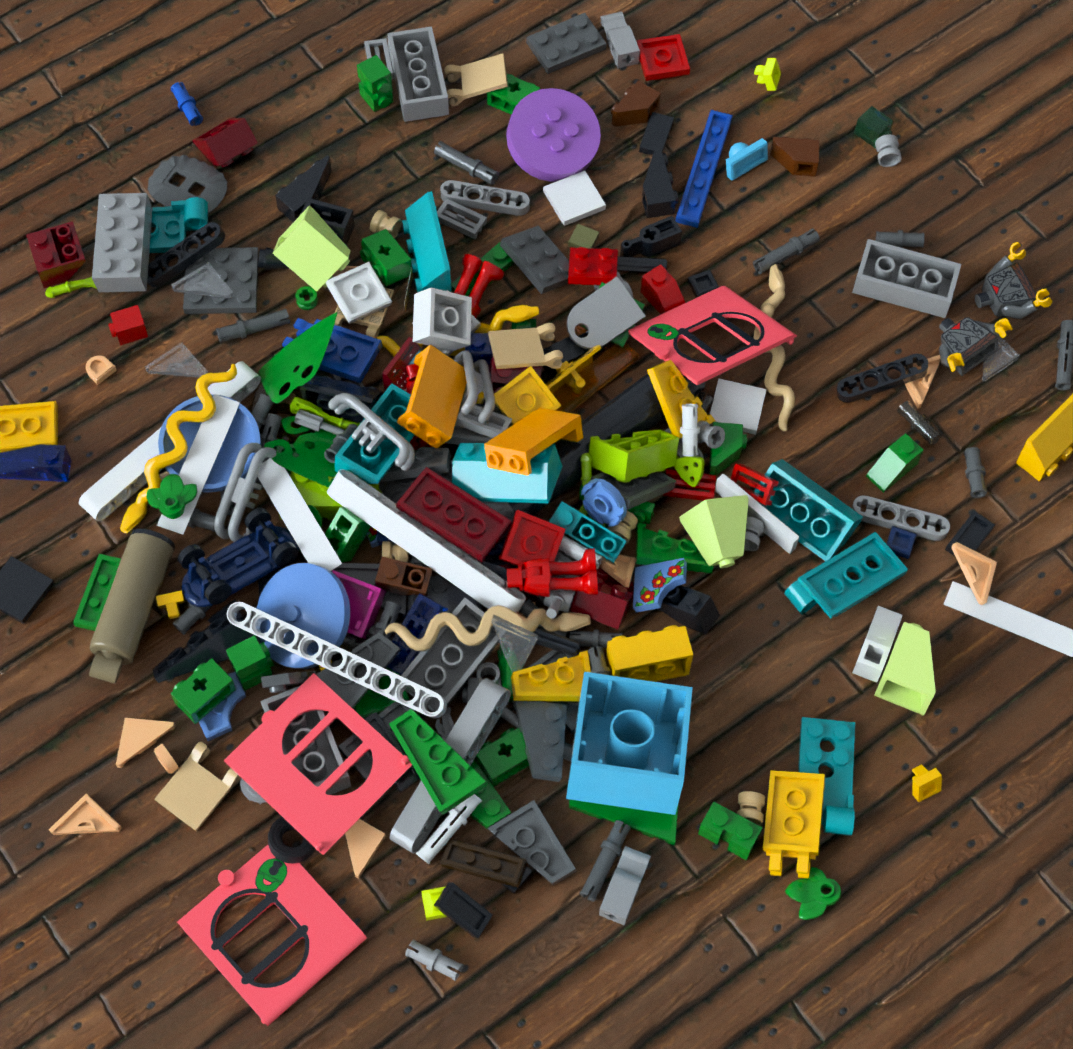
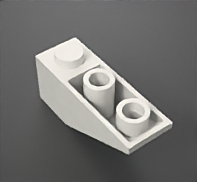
M881 606L877 607L852 672L853 674L876 683L878 682L902 618L901 614Z

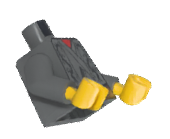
M1019 242L1013 243L1010 247L1011 254L1009 256L1005 255L989 271L985 277L982 293L975 295L977 307L982 308L989 305L997 317L1006 316L1022 319L1038 310L1040 305L1046 308L1052 304L1050 297L1042 300L1050 294L1048 290L1041 289L1036 294L1019 262L1014 263L1015 259L1021 260L1026 256L1025 249L1015 254V251L1021 246Z
M965 317L956 324L950 318H946L939 326L940 330L944 332L941 335V345L939 347L941 364L949 367L952 372L957 370L963 376L998 351V336L1000 335L1001 338H1004L1006 336L1005 331L1013 329L1010 322L1004 318L995 324H990Z

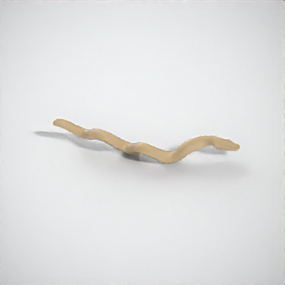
M777 264L770 267L769 288L774 294L760 307V310L770 317L773 316L775 309L785 297V282ZM755 326L754 339L758 340L761 333ZM779 345L765 352L772 353L773 357L770 367L766 372L764 383L767 392L773 396L784 397L778 425L782 431H787V423L794 408L795 396L791 387L777 383L778 374L785 362L784 348L782 345Z
M496 605L484 613L477 631L473 633L464 627L456 615L449 612L436 614L430 620L425 635L420 639L413 636L405 626L396 622L386 627L385 633L395 632L409 648L424 652L433 646L441 628L444 626H449L463 644L478 646L488 638L492 626L497 619L507 622L513 628L525 634L534 632L539 624L549 632L573 631L590 625L591 620L589 615L572 612L561 613L552 619L547 616L543 608L534 609L527 618H524L505 606Z

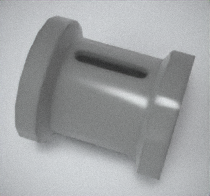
M700 420L697 423V426L700 427L698 443L705 442L707 446L715 449L720 447L725 439L723 428L719 426L712 427L708 422Z

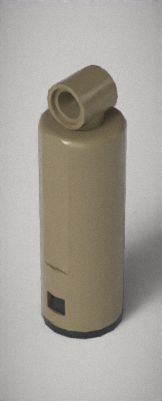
M134 529L130 533L124 554L120 560L116 576L90 643V651L95 655L89 672L90 677L116 684L122 665L133 663L156 596L166 575L169 561L175 550L174 542L163 534L148 529Z

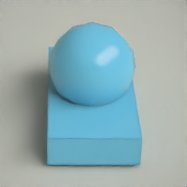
M761 138L750 146L742 142L735 143L730 148L729 158L726 159L727 177L732 181L768 160L767 141Z

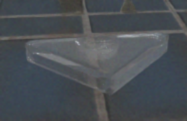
M209 262L171 284L174 292L230 299L234 297L233 291Z
M1000 335L998 336V351L983 361L982 380L984 382L1017 361L1020 356Z
M182 342L145 366L149 374L200 378L208 373Z
M493 614L491 622L494 625L500 646L511 672L522 670L538 639V635Z

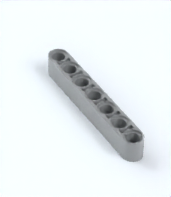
M488 678L480 682L445 740L470 766L511 696L510 690ZM422 781L419 783L390 833L391 841L411 853H416L420 850L441 816Z

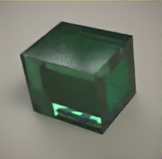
M871 106L858 118L854 134L876 149L875 142L879 137L892 135L893 120Z

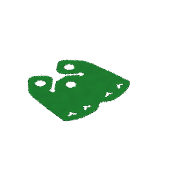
M295 416L286 417L281 420L287 433L298 434L310 430L304 426L300 428L291 427L290 424L295 421ZM320 429L319 432L315 431V433L300 435L293 444L299 457L293 456L292 448L286 440L278 439L267 442L264 447L274 448L275 446L284 447V452H276V456L271 458L275 463L326 487H330L334 480L331 479L329 482L328 477H334L337 474L335 472V463H330L324 456V452L333 444V439L337 436L336 434ZM305 442H313L315 447L309 449L304 444Z

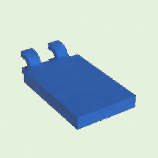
M298 318L294 324V328L298 329L297 337L321 320L316 319L314 324ZM334 325L319 370L361 384L381 350L382 342L379 339ZM286 337L282 343L283 347L294 339Z

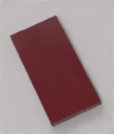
M425 467L396 503L397 509L480 562L484 561L511 526L512 522L428 467Z

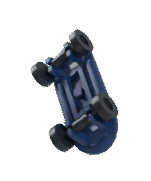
M257 508L251 511L245 519L246 527L253 533L233 542L206 559L204 558V551L197 544L189 545L180 552L178 556L179 563L184 569H189L183 578L182 593L191 605L197 607L220 604L230 595L280 567L290 565L297 558L300 548L288 529L274 526L270 522L271 515L265 508Z

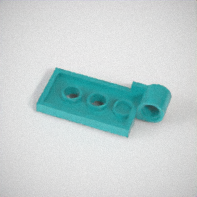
M192 197L182 201H171V206L152 207L151 227L156 229L150 236L149 253L167 252L186 238V231L199 230L208 224V202L203 198Z

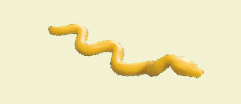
M519 305L496 312L490 325L481 323V326L471 334L469 346L455 350L450 355L456 356L461 351L469 349L480 337L489 339L488 331L501 330L504 321L521 323L537 316L539 308L537 306ZM375 337L381 340L382 347H385L393 357L400 350L399 345L390 337Z
M231 364L228 372L206 373L197 380L195 388L203 404L202 410H181L173 413L168 418L166 429L175 448L170 452L149 459L145 464L144 473L149 487L139 492L136 502L128 507L120 527L123 533H129L145 517L148 505L146 493L148 489L160 488V469L170 466L185 457L188 446L180 431V424L183 422H205L213 417L216 411V404L208 390V386L213 383L233 380L237 375L235 364Z

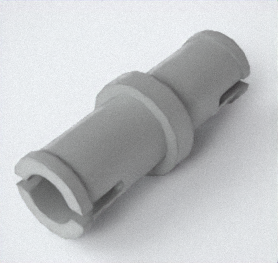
M414 939L411 941L409 946L419 952L416 953L407 948L406 957L426 965L427 970L431 972L436 970L452 978L454 981L458 979L460 974L450 970V968L452 967L462 972V963L443 955L439 949L433 950Z

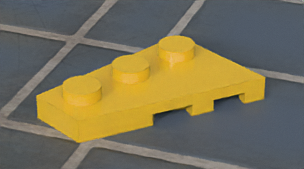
M672 360L665 361L647 370L672 435L679 437V439L682 438L680 427L682 426L683 404L698 405L697 423L700 420L706 421L709 424L715 422L712 415H707L701 405L703 403L699 397H694L688 389V382Z
M588 650L580 652L579 655L567 658V656L559 658L554 663L547 665L539 664L513 672L511 676L513 700L579 701L584 672H591Z

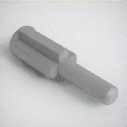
M301 409L298 410L295 416L294 423L317 432L322 429L338 435L345 431L323 422L324 418Z

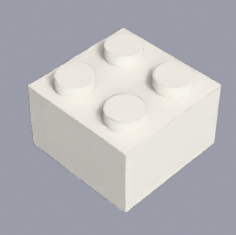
M429 288L414 294L413 342L428 346L431 344L434 347L451 351L469 346L471 342L472 297L435 288Z

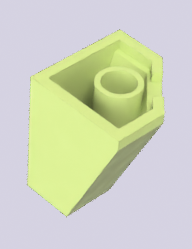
M747 495L706 499L679 517L680 522L708 566L719 565L720 568H727L735 564L734 561L744 555L749 502Z

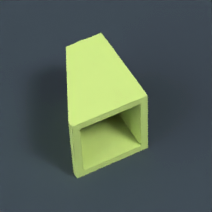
M310 205L278 238L273 254L315 291H318L322 286L326 288L327 280L333 278L332 275L337 270L342 271L350 262L348 259L350 249Z
M904 622L874 696L924 715L936 692L929 631L924 630L918 624Z

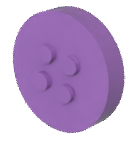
M549 88L528 94L516 105L508 123L506 137L510 154L522 170L540 180L557 182L582 172L589 167L599 148L601 133L594 111L583 99L569 91Z

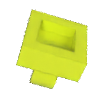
M767 58L766 65L756 66L754 74L758 75L757 83H765L767 91H776L781 71L776 58Z
M445 887L421 891L426 921L447 917L433 906Z

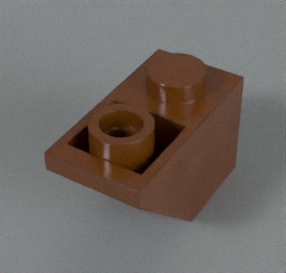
M637 81L633 87H629L626 90L624 98L614 104L611 110L612 125L618 127L647 123L652 112H656L659 109L661 93Z
M773 137L770 155L792 175L816 177L819 164V140Z
M382 556L375 579L376 587L399 595H426L433 569Z

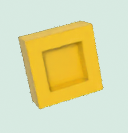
M182 590L156 596L158 607L160 609L167 608L170 619L180 617L178 605L186 604Z
M921 764L912 769V772L915 774L912 777V795L918 803L941 791L942 775L936 768L928 771Z

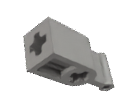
M623 12L601 16V24L604 27L607 43L617 69L639 64L640 50L630 26L626 24Z
M627 846L624 847L601 904L599 916L625 926L650 861V855Z

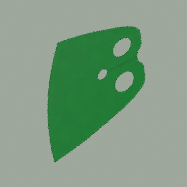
M338 312L321 320L300 334L258 371L262 385L274 403H280L295 388L303 386L315 376L325 355ZM299 365V369L296 372H293L295 367ZM312 365L313 370L310 375L302 378L303 371ZM287 382H290V387L287 390V392L283 395H279V391L282 388V386Z

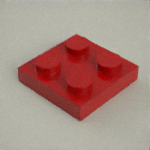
M680 34L636 40L640 50L639 59L645 81L690 74V67Z
M570 248L568 284L601 285L602 282L605 284L617 277L618 249Z
M517 510L499 559L517 567L518 564L522 565L524 562L539 558H548L549 561H555L566 529Z

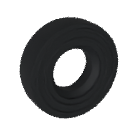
M283 817L278 818L272 824L268 833V845L271 853L278 860L285 863L294 864L307 860L316 848L305 838L302 844L297 847L285 845L282 841V836L287 831L296 829Z

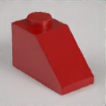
M661 264L642 276L640 292L660 314L686 303L676 280Z

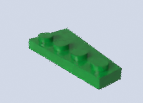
M410 709L389 723L441 814L444 815L489 785L414 710Z
M569 800L570 809L601 820L606 819L611 822H615V820L624 822L622 827L627 824L631 829L642 832L643 835L651 838L654 836L665 840V843L675 846L678 807L676 814L672 815Z

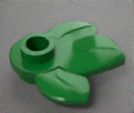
M170 474L162 480L160 488L148 489L146 497L151 507L158 508L161 514L169 519H176L184 513L185 505L195 499L197 485H184L180 476Z
M810 867L809 879L795 880L785 890L790 898L801 903L799 918L803 920L822 916L827 906L834 905L841 897V888L838 882L827 878L824 872L816 867ZM825 888L832 889L829 894L822 893Z

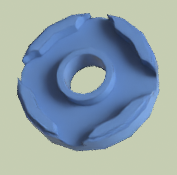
M597 478L584 485L581 491V496L584 494L582 502L588 514L600 524L606 523L609 524V527H613L624 520L627 515V506L617 488L606 480Z

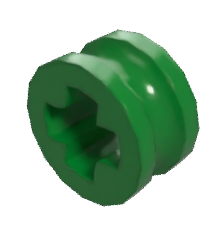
M304 286L297 290L295 297L299 308L311 310L316 307L318 303L317 292L312 287ZM309 295L310 300L305 301L303 296Z

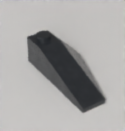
M235 599L213 614L207 620L210 625L203 631L193 632L189 636L190 639L184 648H176L152 669L154 678L158 683L192 672L201 663H207L211 658L216 663L227 660L229 657L226 649L254 636V634L229 622L227 610L231 604L237 602ZM242 609L236 615L238 622L244 621L247 617ZM255 635L257 641H260V638Z

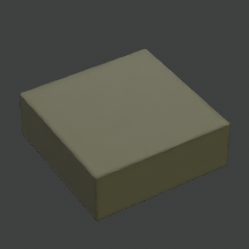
M577 224L568 241V246L572 248H593L599 238V231Z

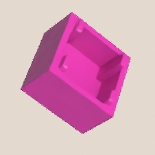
M333 570L332 573L340 579L349 598L350 622L347 632L366 639V635H370L368 631L374 625L386 590Z

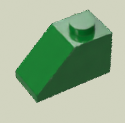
M713 422V426L723 428L725 439L720 447L716 449L710 448L709 475L717 476L740 458L741 450L746 449L747 434H743V424Z
M905 433L887 448L866 474V477L884 493L918 465L924 449Z

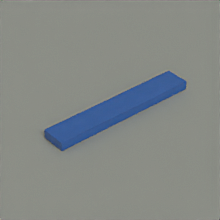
M714 110L710 111L675 220L677 223L698 228L733 115Z

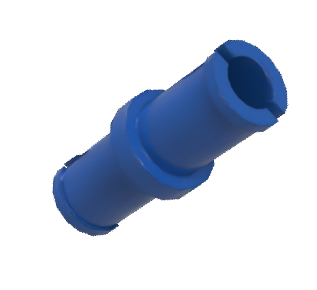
M177 82L173 84L171 92L177 99L178 108L184 112L189 124L197 126L202 123L203 117L196 107V101L194 97L189 95L184 83Z

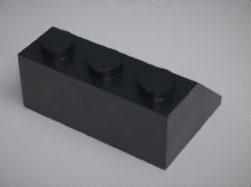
M315 375L306 384L300 386L302 399L320 407L323 412L330 416L343 417L345 420L361 423L364 417L355 409L349 408L338 415L329 408V401L338 394L348 393L357 397L369 409H372L383 395V391L375 387H363L350 381L342 382L325 375Z

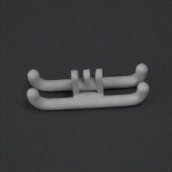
M464 350L453 359L458 364L464 365L467 382L462 398L463 406L461 407V412L465 415L469 414L477 402L479 393L483 392L485 405L478 416V421L483 424L488 421L495 407L489 366L487 361L483 359L473 363L471 353Z
M341 393L329 401V408L338 415L349 408H353L365 418L351 437L354 440H358L363 435L359 444L364 447L369 443L366 448L369 453L374 452L381 442L388 437L400 450L399 455L395 459L396 466L400 467L403 471H408L411 468L415 459L412 445L357 397L348 393Z
M251 442L240 450L214 520V530L220 538H230L233 542L243 538L238 533L242 516L246 507L255 508V504L249 502L250 498L258 500L259 495L253 493V490H261L263 486L255 483L263 460L267 457L274 458L276 456L275 449L269 447L262 448L259 443ZM256 453L251 461L246 478H241L249 455ZM234 502L236 505L227 530L224 527L230 505Z

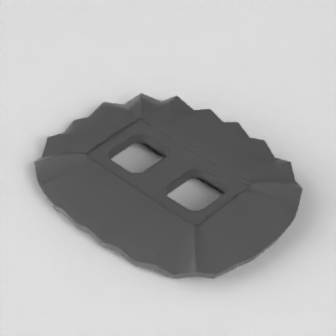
M182 155L180 157L172 156L168 160L162 161L159 167L154 170L153 175L149 177L147 189L150 195L165 207L171 206V201H182L192 197L203 198L208 202L209 214L223 200L227 191V181L223 173L218 172L205 161H199L196 158ZM176 174L186 178L179 187L169 183ZM196 183L206 187L199 196L189 193Z

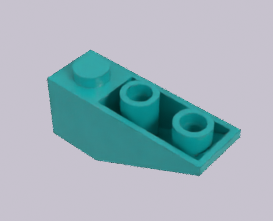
M561 501L549 521L552 524L565 528L567 535L588 548H595L596 553L613 563L627 543L622 537Z

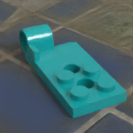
M874 532L800 576L797 581L786 589L784 594L800 614L808 612L818 603L831 619L904 576L908 568L882 538ZM866 561L875 562L878 568H870ZM847 572H854L859 579H850L847 576Z
M802 717L798 772L819 774L818 768L821 766H827L832 770L833 775L825 778L821 824L823 825V832L851 836L855 818L853 808L854 795H852L855 722ZM822 741H829L833 744L834 750L832 752H825L820 748V743Z

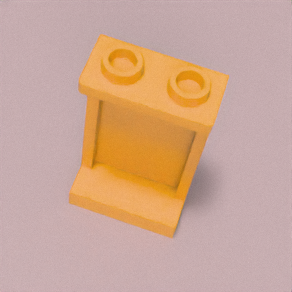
M430 344L415 357L414 363L419 366L407 410L398 418L397 423L429 445L438 448L452 438L467 382L464 367Z
M538 408L484 444L487 466L522 475L531 474L530 460L559 439L579 442L583 439L581 415Z

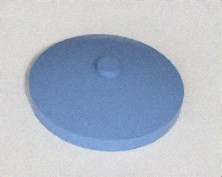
M198 396L184 401L167 416L159 433V454L170 452L175 448L166 429L168 418L173 413L181 410H202L203 404ZM241 403L238 406L202 492L225 490L240 450L251 442L261 445V436L257 422L250 411ZM183 422L180 424L179 428L187 442L188 449L183 459L165 467L169 475L177 474L179 476L202 422ZM256 453L249 455L241 478H246L251 461Z
M310 563L293 564L277 572L264 587L256 608L337 647H340L343 643L350 622L349 598L340 579L330 570ZM265 620L260 624L261 633L269 631L271 627L269 620ZM288 631L284 635L283 640L285 644L293 642L295 638L294 632ZM260 638V643H265L271 655L270 658L283 666L296 669H308L318 666L303 657ZM312 642L307 648L309 656L315 655L318 652V643Z

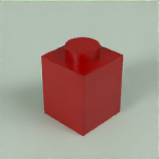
M138 305L110 313L112 323L108 324L112 338L118 337L120 345L148 337Z

